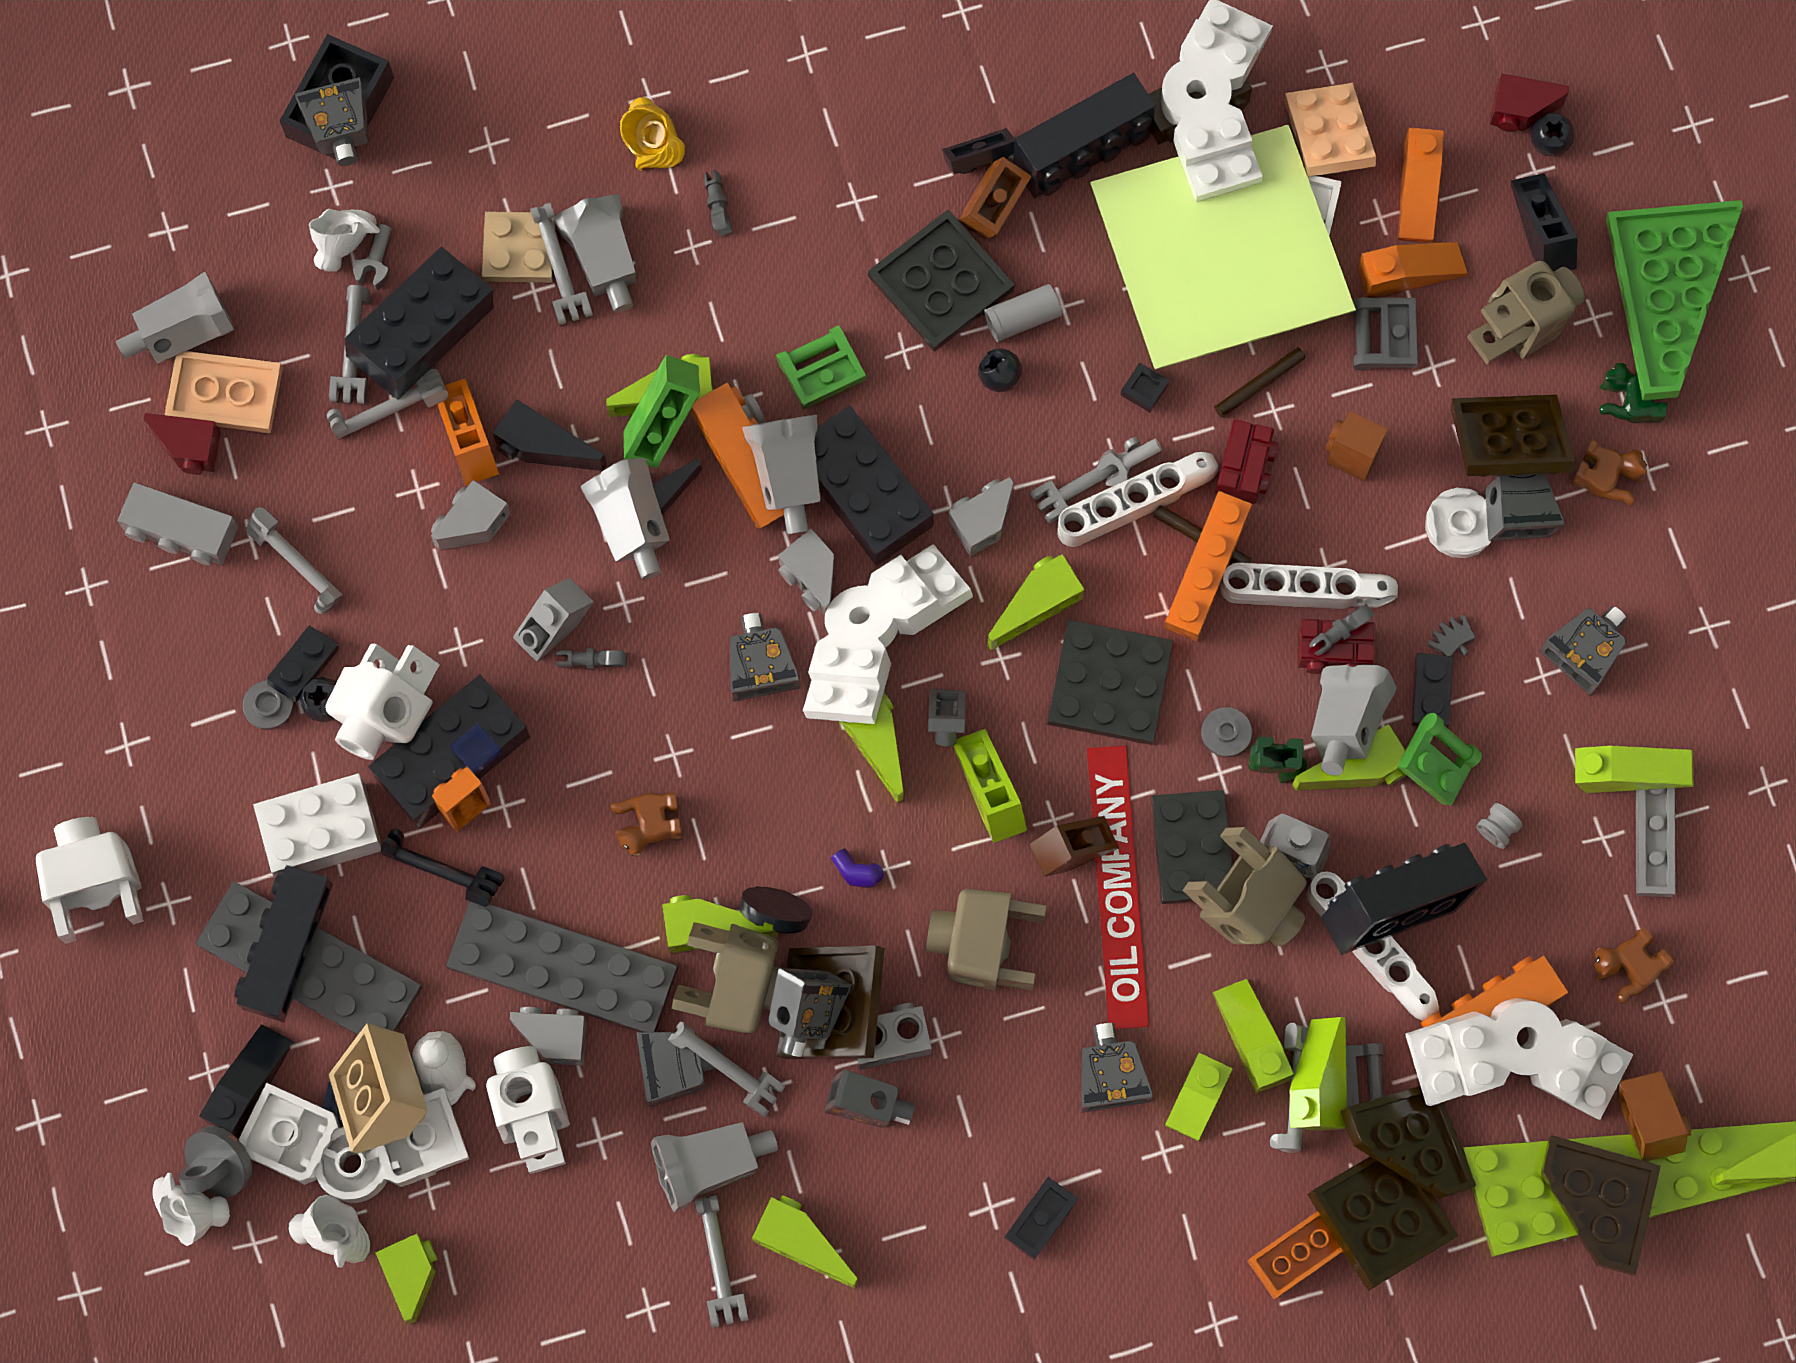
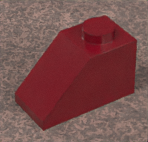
M1501 73L1495 91L1490 125L1498 126L1499 129L1507 132L1524 131L1531 127L1539 117L1547 113H1553L1563 107L1570 86Z
M145 413L144 421L176 465L182 468L183 472L193 475H201L203 471L214 472L221 434L215 421Z

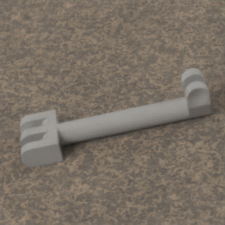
M551 203L544 204L542 207L531 208L530 211L534 223L539 225L562 299L552 301L559 326L566 324V317L562 311L565 309H569L573 322L580 320L576 309L578 305H582L586 318L593 316L586 291L579 294L574 292L551 220L554 218Z
M350 285L347 287L346 302L348 303L346 336L361 323L362 304H369L370 301L369 289L360 285ZM345 349L342 377H330L329 401L338 402L339 389H344L343 402L351 403L353 390H357V403L365 404L368 381L366 378H356L357 366L346 357Z
M430 369L416 382L417 387L407 391L399 400L394 397L347 420H344L338 409L329 410L327 418L332 431L337 439H340L421 400L425 401L428 408L446 400L448 392L437 369Z
M1136 436L1125 442V452L1120 455H1125L1140 447V441ZM1112 464L1101 470H1097L1096 467L1058 490L1052 480L1034 489L1030 495L1033 500H1037L1044 495L1048 496L1037 506L1041 512L1053 506L1055 507L1053 511L1045 516L1046 521L1052 523L1058 520L1061 512L1068 507L1065 501L1113 475L1119 469L1116 465Z
M262 507L256 508L246 527L247 534L260 546L268 542L321 593L314 605V610L318 614L328 612L343 597V594L275 530L278 521Z
M680 1021L676 1027L678 1029L677 1032L671 1034L668 1041L681 1049L688 1047L749 1093L743 1103L759 1115L766 1117L769 1110L758 1102L762 1098L771 1105H774L777 1098L767 1091L768 1087L771 1086L775 1091L782 1093L785 1085L766 1072H762L758 1080L695 1035V1031Z
M1289 1023L1285 1028L1284 1049L1293 1051L1292 1071L1295 1075L1308 1028L1295 1023ZM1290 1105L1287 1134H1274L1270 1138V1146L1286 1153H1295L1301 1151L1303 1129L1290 1128Z
M717 1195L704 1199H695L697 1214L702 1215L718 1297V1299L707 1301L712 1328L719 1326L720 1321L717 1311L724 1310L726 1324H733L731 1308L738 1307V1315L741 1322L747 1321L749 1319L744 1294L732 1296L717 1212L720 1211Z

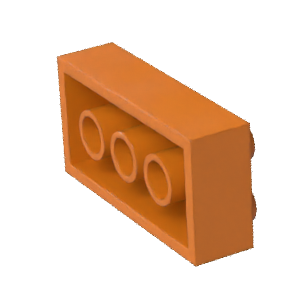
M468 766L454 772L451 776L452 779L446 784L442 783L437 786L432 795L442 816L456 832L491 805L483 784Z
M1317 1211L1249 1258L1247 1262L1275 1300L1343 1251Z

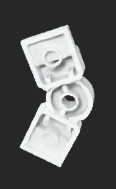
M1209 0L1200 18L1195 20L1181 46L1180 62L1172 66L1165 75L1161 92L1163 114L1171 124L1177 125L1173 142L1195 202L1262 183L1263 178L1251 147L1252 138L1242 111L1230 105L1232 90L1243 86L1272 32L1273 25L1218 0ZM1191 92H1199L1204 97L1200 99H1194L1190 97L1188 94Z
M934 544L908 561L902 555L896 557L871 573L868 586L849 588L831 601L826 610L824 620L829 635L817 642L808 671L812 681L803 708L806 718L875 724L891 667V661L885 648L893 641L898 630L900 634L914 635L973 597L969 586Z
M1522 998L1510 999L1500 1003L1491 1012L1492 1015L1490 1017L1473 1011L1405 1034L1425 1103L1429 1106L1462 1095L1472 1096L1502 1086L1510 1072L1520 1075H1530L1534 1086L1600 1120L1633 1057L1632 1053L1609 1042L1603 1036L1579 1023L1567 1019L1559 1021L1556 1014L1547 1006ZM1526 1027L1529 1038L1524 1045L1520 1046L1517 1042V1035L1522 1028Z
M266 1083L239 1138L251 1160L304 1185L317 1180L329 1195L346 1203H359L371 1199L384 1188L387 1181L399 1187H404L436 1175V1172L469 1159L444 1088L423 1095L428 1112L423 1121L418 1123L408 1137L357 1154L351 1152L344 1127L341 1128L338 1117L334 1113ZM351 1155L360 1156V1168L354 1173L344 1172L343 1164L345 1159Z

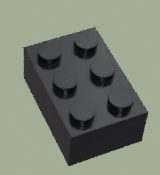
M327 34L295 93L360 77L366 96L367 124L369 125L394 80V76L388 60ZM294 93L280 119L286 138L320 152L301 113ZM334 152L325 154L333 159H336Z

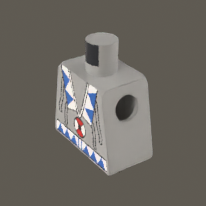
M1279 814L1268 821L1260 839V842L1265 847L1277 846L1304 877L1311 880L1322 872L1332 850L1328 833L1286 814Z

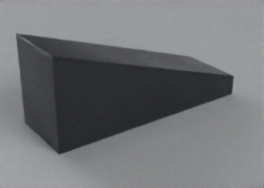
M698 458L653 484L662 515L702 471Z

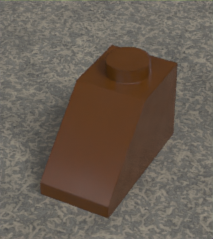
M1105 816L1057 825L1029 844L1044 877L1068 872L1119 848Z

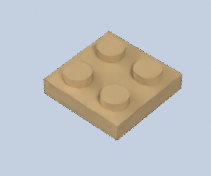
M485 212L482 266L484 282L553 283V269L539 225L534 223L531 212ZM553 218V219H551V220H552V223H553V226H554V229H555V222H554V218Z

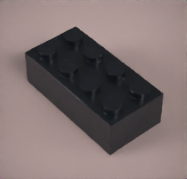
M1133 72L1016 137L1013 164L1031 175L1026 187L1034 199L1042 194L1045 196L1051 195L1062 186L1063 182L1070 178L1079 179L1085 176L1092 166L1101 161L1104 163L1112 161L1121 153L1122 149L1131 144L1135 147L1144 143L1152 132L1156 105Z
M441 246L344 338L346 357L399 400L494 308L493 288Z
M850 405L818 426L814 446L819 492L876 566L933 527L934 513Z
M479 674L423 720L410 742L395 743L368 767L376 780L420 829L440 812L432 797L437 786L442 783L446 784L452 779L451 776L454 772L467 766L478 779L482 778L528 740L530 735L523 722L482 675Z
M1466 842L1451 847L1450 844H1445L1435 849L1427 857L1423 858L1421 854L1407 859L1400 867L1394 868L1393 865L1385 866L1375 872L1373 877L1365 879L1361 875L1353 878L1344 885L1346 890L1329 901L1331 906L1321 916V919L1341 955L1456 912L1487 881V878Z

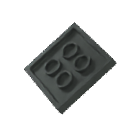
M949 209L868 270V277L934 352L983 315L985 309L994 306L1015 289V284Z
M1068 620L1047 725L1153 745L1173 640Z

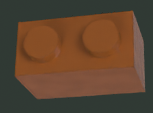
M1004 157L991 163L958 221L985 240L998 234L1030 180L1031 175Z
M1349 411L1344 421L1337 419L1325 447V450L1330 452L1326 463L1365 481L1380 451L1388 428Z
M1660 1071L1620 1081L1617 1101L1641 1160L1647 1162L1685 1152L1687 1137L1691 1136L1690 1123L1685 1114L1680 1115L1677 1108L1678 1096L1676 1089L1672 1083L1667 1084L1663 1072Z

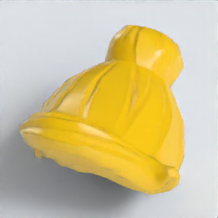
M638 97L633 100L629 105V111L621 118L620 131L623 141L637 157L635 162L636 168L643 171L644 168H671L679 164L685 155V144L678 138L672 119L649 98Z

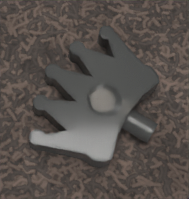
M1461 616L1460 621L1462 625L1451 617L1449 624H1451L1452 629L1445 625L1444 622H1440L1439 628L1443 634L1434 630L1432 636L1438 643L1429 640L1428 646L1446 656H1453L1457 650L1463 656H1466L1469 651L1464 645L1473 642L1475 637L1466 616Z

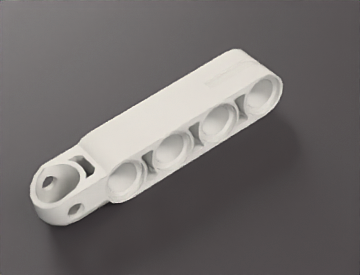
M1195 452L1176 462H1167L1064 509L1059 516L1058 538L1063 544L1070 547L1087 543L1156 511L1160 505L1165 507L1177 501L1182 494L1208 483L1218 474L1219 466L1213 454ZM1169 477L1174 479L1178 485L1171 489L1165 488L1160 483V480ZM1132 492H1140L1146 497V500L1141 503H1134L1129 499L1128 495ZM1106 506L1111 508L1115 514L1105 518L1101 517L1096 510L1099 507ZM1069 521H1077L1083 526V529L1079 532H1070L1064 525Z
M1234 563L1225 570L1220 585L1221 594L1224 599L1236 604L1346 609L1351 606L1361 607L1367 604L1368 607L1378 608L1398 597V585L1392 577L1383 574L1357 573L1347 568ZM1233 577H1239L1245 581L1246 587L1235 589L1229 584L1228 580ZM1275 579L1280 582L1282 589L1271 591L1265 586L1264 581ZM1311 581L1316 585L1318 591L1307 593L1302 590L1300 583ZM1338 583H1347L1353 589V593L1350 595L1341 594L1336 589V585Z
M1328 871L1317 874L1307 891L1309 903L1320 916L1331 906L1329 901L1334 897L1330 899L1320 897L1316 892V886L1323 883L1330 885L1334 890V897L1346 890L1344 887L1345 883L1335 873ZM1392 936L1379 941L1383 949L1380 954H1372L1365 947L1352 951L1381 986L1388 992H1392L1415 1018L1424 1021L1439 1012L1435 991L1419 974L1413 960ZM1392 966L1403 968L1407 974L1406 981H1394L1389 975V968Z

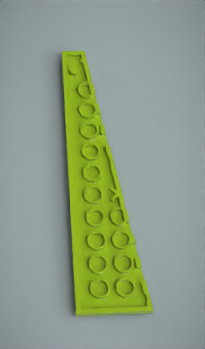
M1796 1121L1692 1129L1691 1136L1687 1137L1685 1152L1647 1161L1661 1165L1649 1218L1789 1183L1715 1185V1177L1791 1133L1796 1132ZM1631 1134L1567 1139L1641 1160ZM1548 1141L1462 1148L1476 1183V1187L1472 1188L1492 1257L1578 1236L1541 1175Z

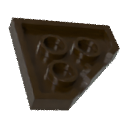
M1421 1086L1352 1105L1340 1111L1354 1147L1437 1198L1441 1199L1476 1187L1444 1102L1432 1106L1426 1105Z
M1551 1135L1548 1139L1541 1175L1596 1266L1632 1276L1636 1275L1661 1165Z

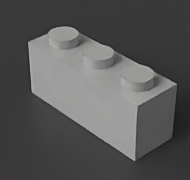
M133 483L117 520L125 531L124 535L141 543H144L146 539L157 542V546L160 549L172 554H177L179 550L191 554V559L204 565H210L211 562L223 565L238 530V525L230 515L137 483Z

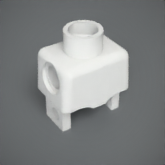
M370 644L360 665L344 667L326 703V712L343 724L335 738L337 744L354 755L373 760L382 742H410L433 704V701L425 696L424 693L439 664L415 646L408 645L401 659L398 660L379 645ZM376 659H378L379 662H380V667H379V669L377 668L376 664L374 663V661H375ZM413 661H415L417 665V669L414 673H412L410 669L411 663Z
M94 817L71 819L57 825L54 828L58 846L39 852L36 856V866L42 902L52 911L58 938L65 944L76 941L69 910L80 907L91 910L110 906L112 901L121 896L126 918L132 924L144 922L136 892L142 886L129 846L115 832L100 834L97 818Z
M534 1046L519 1047L497 1055L493 1059L497 1075L488 1079L486 1087L496 1126L503 1143H517L520 1158L522 1161L526 1160L529 1174L566 1164L557 1130L569 1126L570 1122L559 1082L551 1066L548 1063L540 1062L537 1049ZM532 1094L527 1101L516 1103L521 1096ZM546 1154L545 1157L542 1159L537 1160L534 1158L536 1156Z

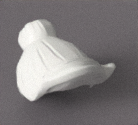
M327 209L319 218L311 220L309 223L310 234L318 249L314 257L315 266L328 272L338 271L342 265V257L354 251L366 233L378 234L380 232V229L376 226L375 216L362 210L337 211Z
M445 1031L429 1032L419 1039L413 1049L411 1058L423 1095L444 1088L452 1106L459 1100L466 1089L472 1091L475 1089L474 1080L466 1075V1060L463 1049L452 1034Z
M167 1173L165 1178H158L154 1182L153 1199L163 1219L164 1230L166 1233L178 1237L181 1243L188 1246L204 1236L210 1226L222 1227L228 1223L230 1210L225 1198L217 1196L209 1199L201 1192L184 1193L181 1185H175L172 1173Z
M327 1194L319 1196L304 1214L295 1215L289 1222V1233L296 1243L301 1245L309 1243L316 1250L334 1255L336 1265L339 1268L343 1267L345 1261L349 1263L363 1262L370 1253L371 1243L369 1236L359 1222L356 1211L353 1207L340 1202L333 1196Z

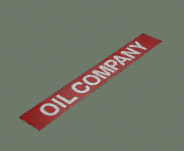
M1126 745L1087 748L1092 818L1105 816L1119 846L1117 850L1095 859L1108 1023H1115V1029L1149 1027Z

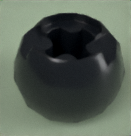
M1547 113L1539 117L1531 129L1533 146L1539 153L1545 156H1558L1566 152L1574 141L1573 125L1567 117L1560 113ZM1554 131L1558 133V137L1553 136L1550 138L1546 135L1547 132L1550 134Z
M1002 348L988 351L978 367V376L982 384L991 391L999 393L1013 389V386L1022 374V365L1017 355Z
M320 677L312 679L304 686L300 701L306 716L314 721L323 723L335 720L326 712V703L337 681Z

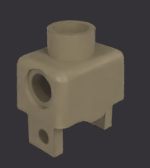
M1537 261L1502 281L1500 287L1490 296L1488 300L1490 304L1481 310L1488 323L1469 333L1467 338L1486 365L1512 350L1523 359L1561 334L1575 307L1584 302L1583 288L1577 277L1568 268L1561 267L1553 272L1546 262ZM1532 321H1533L1534 324H1535V326H1532V327H1526V326H1525V325L1529 324V323L1532 322ZM1491 335L1494 338V343L1485 342L1483 336Z
M1245 827L1225 828L1220 837L1240 855L1217 889L1208 881L1188 882L1182 891L1203 909L1200 913V918L1233 944H1264L1269 941L1277 947L1286 944L1296 936L1305 921L1304 913L1294 903L1306 886V878L1277 846L1265 847Z
M964 889L958 896L956 912L932 909L926 951L949 955L947 976L951 981L993 991L996 990V985L1033 991L1035 973L1000 968L1002 963L1008 959L1011 944L1006 930L1007 917L1044 923L1046 905L1010 900L1011 893Z
M694 922L687 946L717 953L713 966L716 977L714 991L709 993L678 985L671 1009L706 1017L705 1026L752 1034L759 1026L763 1009L771 1010L779 968H781L774 966L779 948L778 941L772 936L735 924H731L730 930L727 931Z

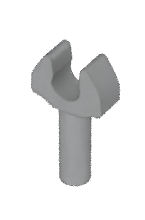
M379 224L378 226L380 232L375 235L369 257L355 260L353 272L358 285H362L366 272L370 270L376 272L373 280L376 290L381 288L390 276L388 267L383 265L382 259L392 228L384 224Z
M1155 438L1125 455L1117 454L1113 449H1110L1101 456L1097 464V470L1104 469L1111 464L1116 465L1119 471L1106 479L1107 486H1115L1129 479L1128 472L1132 466L1162 451L1161 445Z

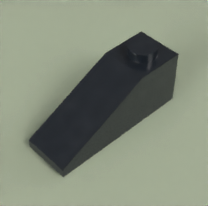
M1542 173L1511 180V188L1535 262H1546L1553 272L1561 267H1566L1570 271L1577 269L1578 237L1545 174Z
M517 399L493 431L497 444L496 449L512 460L516 456L526 463L603 471L607 466L603 453Z
M261 1024L220 1079L199 1117L213 1126L224 1128L231 1133V1136L239 1139L266 1083L271 1084L294 1042Z

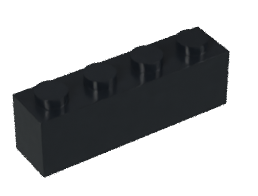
M289 865L285 866L283 874H277L272 887V894L275 897L271 908L266 907L261 916L259 927L263 930L258 943L253 942L247 956V963L250 964L247 975L239 979L235 989L234 997L238 998L236 1004L242 1010L283 1023L285 1022L333 887L328 877Z

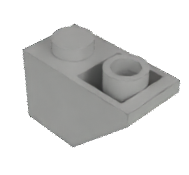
M1010 477L1003 481L999 479L993 480L982 488L981 494L972 499L969 496L964 497L952 505V510L949 511L948 523L970 557L1001 540L1013 491V481Z
M472 480L467 488L462 487L457 492L452 501L454 506L447 515L442 514L435 521L431 529V538L435 547L440 550L490 542L511 514L508 504Z
M810 529L778 555L780 565L778 571L790 586L796 583L804 592L801 597L812 611L815 612L819 609L825 616L826 610L832 601L835 566L834 554L817 534Z
M569 577L543 591L513 638L538 662L579 625L594 601Z
M521 1007L520 1012H510V1020L514 1027L531 1046L537 1049V1053L546 1063L584 1066L587 1021L584 1016H579V1011L557 1009V1014H542L541 1008Z

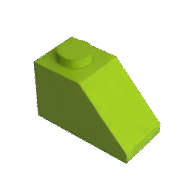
M1198 1053L1165 1126L1199 1141L1233 1068Z
M418 1234L375 1252L402 1317L409 1325L417 1321L436 1273L432 1262L438 1260L430 1240L428 1239L423 1242Z

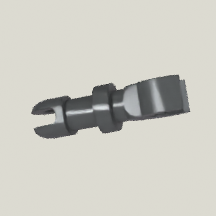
M713 170L712 180L709 173L706 172L704 174V183L709 193L707 205L712 210L711 220L714 231L718 230L719 236L732 232L730 217L725 208L728 205L727 196L722 193L723 184L719 172Z
M1365 604L1342 621L1337 619L1332 623L1331 629L1324 634H1319L1311 641L1310 648L1321 641L1323 647L1314 654H1324L1340 639L1343 641L1351 636V631L1374 616L1373 612Z
M587 648L586 652L560 650L556 653V656H568V661L555 662L557 666L562 668L586 666L587 669H595V666H626V652L621 650L595 652V648Z

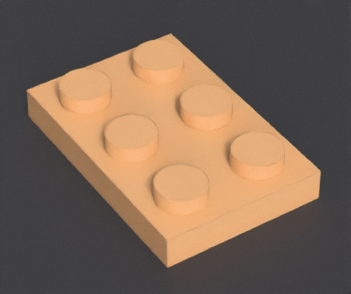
M1353 83L1285 93V105L1307 177L1376 166V155Z
M189 351L182 352L176 355L165 415L215 421L218 427L271 434L283 367L281 363Z

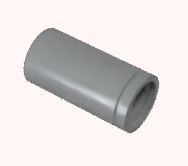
M1047 284L984 310V315L994 340L999 342L1061 317L1062 311L1053 288L1050 284Z

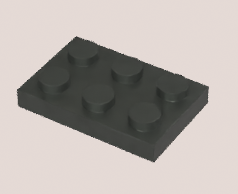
M1224 790L1152 795L1161 904L1194 902L1182 891L1188 882L1208 881L1217 889L1232 868L1230 846L1220 837L1225 828H1228Z

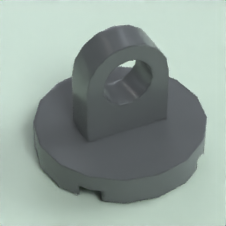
M207 1126L199 1129L187 1140L184 1154L187 1167L178 1175L182 1191L191 1194L207 1190L221 1197L235 1196L247 1185L253 1173L251 1158L245 1146L239 1140L234 1142L228 1137L231 1133L224 1128Z

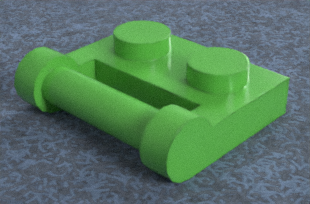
M839 325L829 329V334L789 353L783 351L775 355L803 410L866 380V374ZM834 346L839 350L798 371L794 366Z
M1433 712L1427 714L1422 719L1397 767L1441 804L1452 806L1471 768L1480 762L1482 753L1474 745H1467L1444 726L1443 719ZM1433 736L1458 755L1454 763L1430 744Z

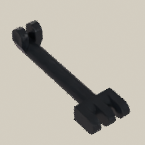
M395 828L389 832L387 838L381 844L382 855L466 887L465 900L484 907L489 905L492 897L497 893L498 887L505 880L501 873L484 866L480 868L476 875L406 849L402 847L404 842L403 833Z

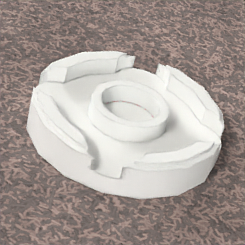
M1454 488L1442 492L1432 502L1426 514L1425 530L1430 542L1438 551L1454 558H1468L1478 555L1489 546L1491 541L1488 539L1486 499L1478 495V492L1468 488Z

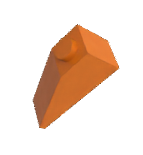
M1408 129L1403 145L1398 240L1433 242L1442 166L1444 130Z
M1458 242L1395 245L1362 253L1357 268L1366 298L1391 295L1464 277L1468 274Z
M466 378L445 385L448 397L437 405L465 485H469L472 480L479 482L499 475Z

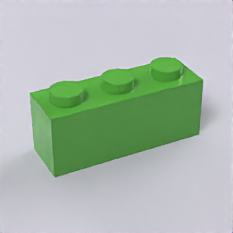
M665 355L623 431L625 459L646 458L648 466L657 469L700 393L699 365Z

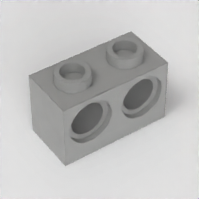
M904 1003L892 1007L893 1012L878 1015L876 1031L881 1033L883 1039L879 1045L875 1046L874 1058H857L860 1070L931 1055L932 1048L922 1006L914 1007L913 1003ZM905 1022L915 1024L919 1030L918 1034L912 1039L902 1038L897 1031L901 1024Z

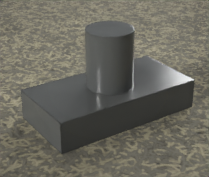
M930 689L928 731L935 732V743L940 746L955 745L957 733H964L965 690Z

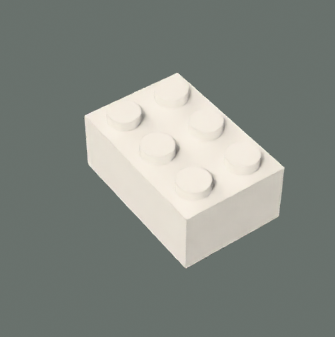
M359 773L253 804L271 873L275 878L278 873L283 874L286 865L312 872L381 851L382 843L366 785Z

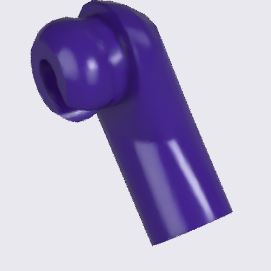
M846 848L838 851L831 857L844 880L851 886L870 888L876 886L884 878V871L880 865L876 863L871 865L856 864Z

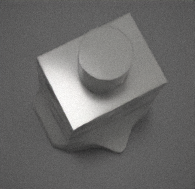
M619 194L583 199L573 207L554 216L555 226L561 237L573 248L594 297L607 293L614 313L624 312L633 307L627 286L637 283L636 272L622 229L624 215Z
M205 271L185 286L132 313L139 330L116 340V344L125 360L149 349L158 364L202 343L230 333L235 329L214 285Z
M817 415L742 427L745 440L750 445L754 454L766 510L783 508L787 534L808 531L804 504L820 502L814 446L815 434L818 429Z
M646 458L625 459L613 464L602 471L600 475L584 483L581 489L587 501L594 509L615 561L635 560L641 579L647 580L662 573L654 550L670 541L655 495Z
M1339 665L1327 666L1322 670L1320 679L1322 693L1311 737L1323 759L1321 768L1327 774L1340 775L1343 772L1346 759L1367 758L1383 713L1397 689L1389 670L1378 665H1357L1356 667Z
M743 1122L683 1137L672 1135L654 1137L651 1141L658 1179L674 1213L688 1207L691 1201L700 1195L753 1175L758 1169L755 1158L778 1151L777 1141L772 1130L748 1137Z

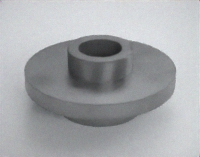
M267 680L258 682L250 687L243 699L245 717L253 726L259 729H276L285 724L293 712V701L269 686Z
M1222 707L1207 715L1201 728V736L1205 746L1213 754L1221 757H1233L1242 753L1249 745L1252 737V728L1248 718L1241 711L1230 707Z

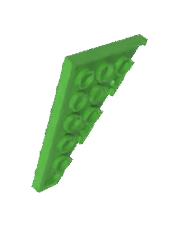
M1742 200L1607 213L1606 223L1642 400L1678 397L1743 207Z

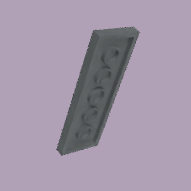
M233 881L195 944L247 973L250 966L247 963L250 947L253 942L258 943L263 930L259 927L261 916L266 907L271 908L272 902ZM318 928L293 1000L356 1035L361 1032L366 1023L397 1032L423 987Z
M469 902L446 965L447 969L568 1009L577 1010L580 1013L638 1032H656L678 970L677 965L491 904L484 907L473 902Z

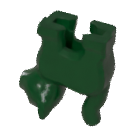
M1616 363L1613 368L1606 372L1600 389L1616 393L1625 392L1623 406L1614 403L1601 405L1599 411L1602 415H1612L1615 418L1627 420L1631 423L1647 421L1661 423L1665 419L1667 403L1642 400L1638 375L1633 374L1626 364Z
M1259 737L1256 740V744L1251 747L1248 761L1249 770L1260 773H1278L1280 783L1295 779L1296 776L1305 772L1307 768V760L1303 756V739L1290 738L1286 744L1274 743L1273 737Z

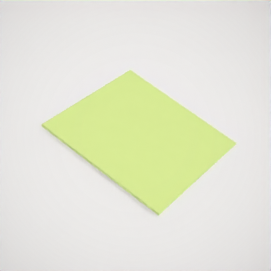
M1289 125L1251 135V147L1263 176L1262 183L1195 202L1179 156L1090 182L1155 370L1356 311Z

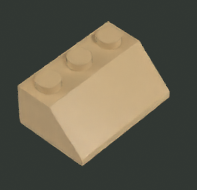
M366 1023L329 1073L350 1150L357 1154L408 1137L418 1123L423 1121L428 1112L404 1034Z

